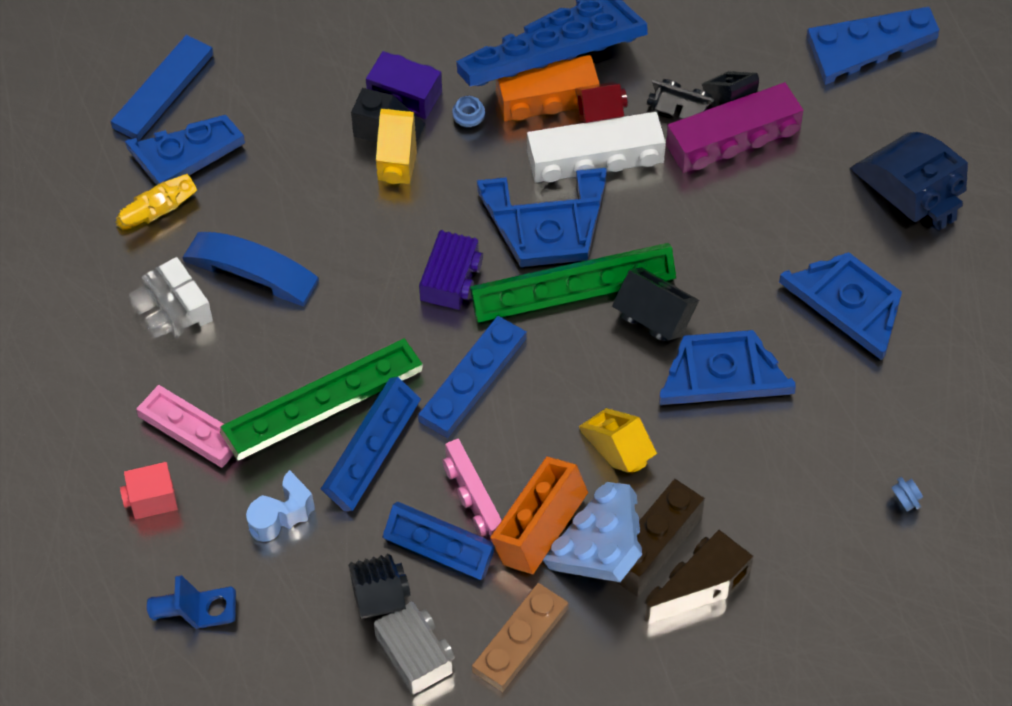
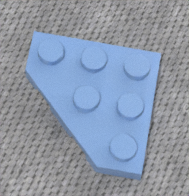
M606 482L600 486L588 505L573 518V523L551 545L550 551L543 559L549 570L621 582L642 555L641 545L637 541V534L640 533L639 515L635 511V504L638 503L637 494L629 484Z

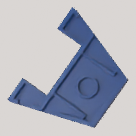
M606 168L577 170L576 181L579 199L512 206L507 177L477 180V191L520 267L588 260L607 171Z

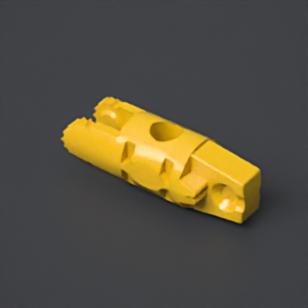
M188 174L162 182L152 189L134 197V202L127 205L126 208L123 207V210H120V213L117 214L118 217L115 218L116 226L119 229L128 230L143 222L149 224L160 216L177 209L178 206L197 192V188Z

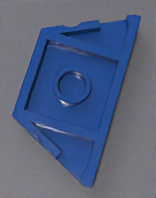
M849 252L835 256L829 261L821 260L811 263L808 269L791 274L790 270L780 274V284L880 360L885 357L902 291Z
M753 330L683 336L678 354L676 359L673 360L665 386L661 389L659 404L669 405L795 394L796 384L792 378L788 379L779 369L778 360L763 347V342Z

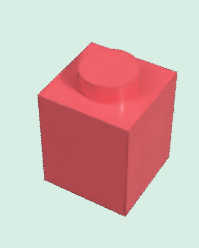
M167 462L124 471L126 486L120 487L124 508H132L135 520L178 510Z

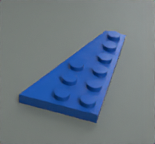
M576 0V6L571 9L559 8L524 26V33L516 37L511 33L502 38L501 45L497 47L485 46L456 61L457 73L470 87L482 86L489 81L502 77H513L519 72L532 68H544L556 61L563 59L571 60L580 54L590 51H602L607 46L621 42H632L638 37L648 35L647 23L622 0Z

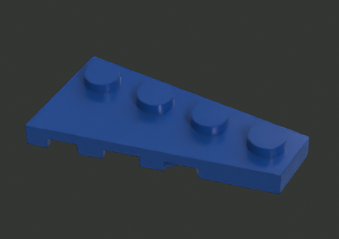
M929 6L808 28L806 37L823 82L826 85L834 82L835 77L847 73L851 75L860 71L861 66L870 62L880 63L887 60L888 55L897 51L904 53L938 39L940 30Z

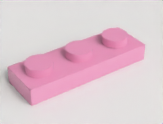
M160 385L136 409L139 418L221 468L234 455L220 434V426L224 425L222 422Z
M459 438L445 444L446 458L442 459L444 469L449 479L455 478L460 486L457 488V492L463 506L472 509L475 515L472 520L480 537L486 536L487 540L492 541L490 537L502 520Z

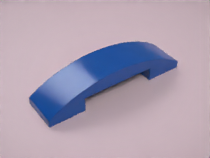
M198 232L182 257L184 262L207 271L214 272L215 268L218 267L271 287L273 296L302 307L305 306L319 282L318 276L292 259L258 243L223 233Z

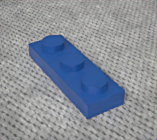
M396 502L392 505L382 536L386 540L479 580L486 577L495 550L492 541L401 502Z

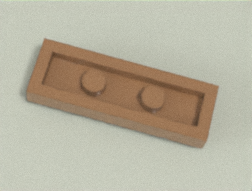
M537 583L474 662L472 672L503 693L568 610L569 602L540 583Z

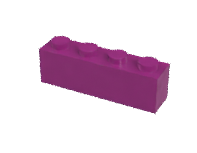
M786 82L667 124L666 146L683 173L694 169L699 170L718 160L729 159L748 149L760 148L770 141L794 135L801 129L804 110Z

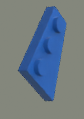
M227 115L187 124L185 130L167 134L166 130L154 133V138L139 142L137 138L125 141L127 150L156 185L185 174L191 175L245 144L244 135Z

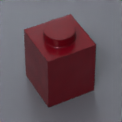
M609 82L575 88L580 121L587 123L624 117L623 108H627L628 100L624 88L621 89L620 83Z

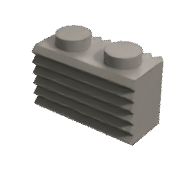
M409 602L406 605V609L390 612L387 616H383L374 622L377 640L412 695L452 674L451 660L454 659L453 651L444 638L438 641L432 632L435 629L434 622L425 609L419 611L414 602Z

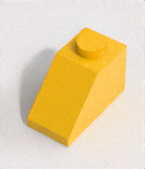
M381 109L376 153L378 181H386L391 184H410L417 154L414 112Z
M605 408L578 426L581 433L613 468L628 473L636 472L647 465V460L657 454L640 417Z

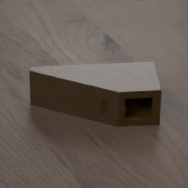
M718 530L710 539L704 537L695 547L694 555L687 563L681 561L677 564L669 576L670 580L662 588L660 586L655 587L645 600V621L652 623L727 598L751 573L753 555L721 530Z

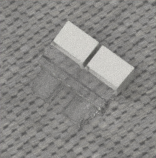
M177 257L141 276L144 286L129 294L131 304L137 314L140 315L152 308L156 309L157 312L144 318L146 326L154 338L169 332L175 338H178L182 335L184 328L198 322L201 327L213 321L208 300L194 280L192 281V277Z

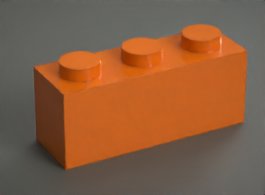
M587 55L571 60L556 61L544 68H532L519 72L513 77L496 79V94L504 122L523 120L528 117L545 114L552 115L558 112L578 109L575 88L599 84L592 57Z
M546 456L490 537L504 566L530 574L535 573L551 549L553 542L560 536L588 494L577 464Z

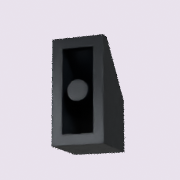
M362 88L351 111L353 136L377 143L381 109L412 111L393 95ZM414 114L417 148L425 131L426 124Z

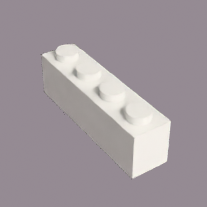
M657 111L527 132V154L535 183L554 182L559 179L576 177L577 170L606 168L607 172H617L627 168L648 167L664 163L666 142Z

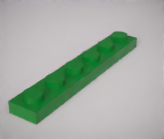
M669 243L470 286L475 319L479 323L495 319L497 316L506 317L618 292L628 271L640 267L665 281L676 279L672 246Z
M403 338L221 425L220 434L239 461L382 391L389 378L399 377L403 381L422 372L423 364L406 339Z

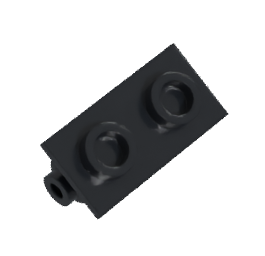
M653 79L652 84L656 94L650 93L647 100V105L651 106L653 111L674 117L678 106L683 107L679 116L680 119L716 107L715 99L711 98L712 95L700 89H693V92L682 89L679 83L669 79H663L662 82Z

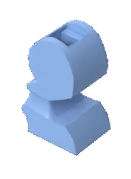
M290 470L284 476L282 484L286 502L262 495L248 507L246 518L249 532L257 541L268 542L275 539L280 533L281 526L291 529L298 522H307L309 515L315 510L312 493Z

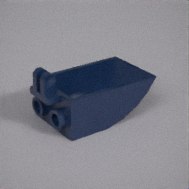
M920 132L906 133L850 167L853 172L912 221L916 222L929 215L933 218V225L937 230L945 228L947 223L952 224L957 220V210L963 206V201L957 196L966 192L968 162L942 141L928 134Z

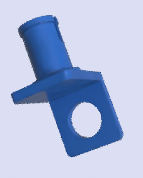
M182 575L175 577V593L149 597L147 600V612L152 621L181 615L195 629L232 623L235 621L236 590L230 586L199 592ZM218 598H224L226 600L225 610L220 615L211 616L208 611L211 602Z

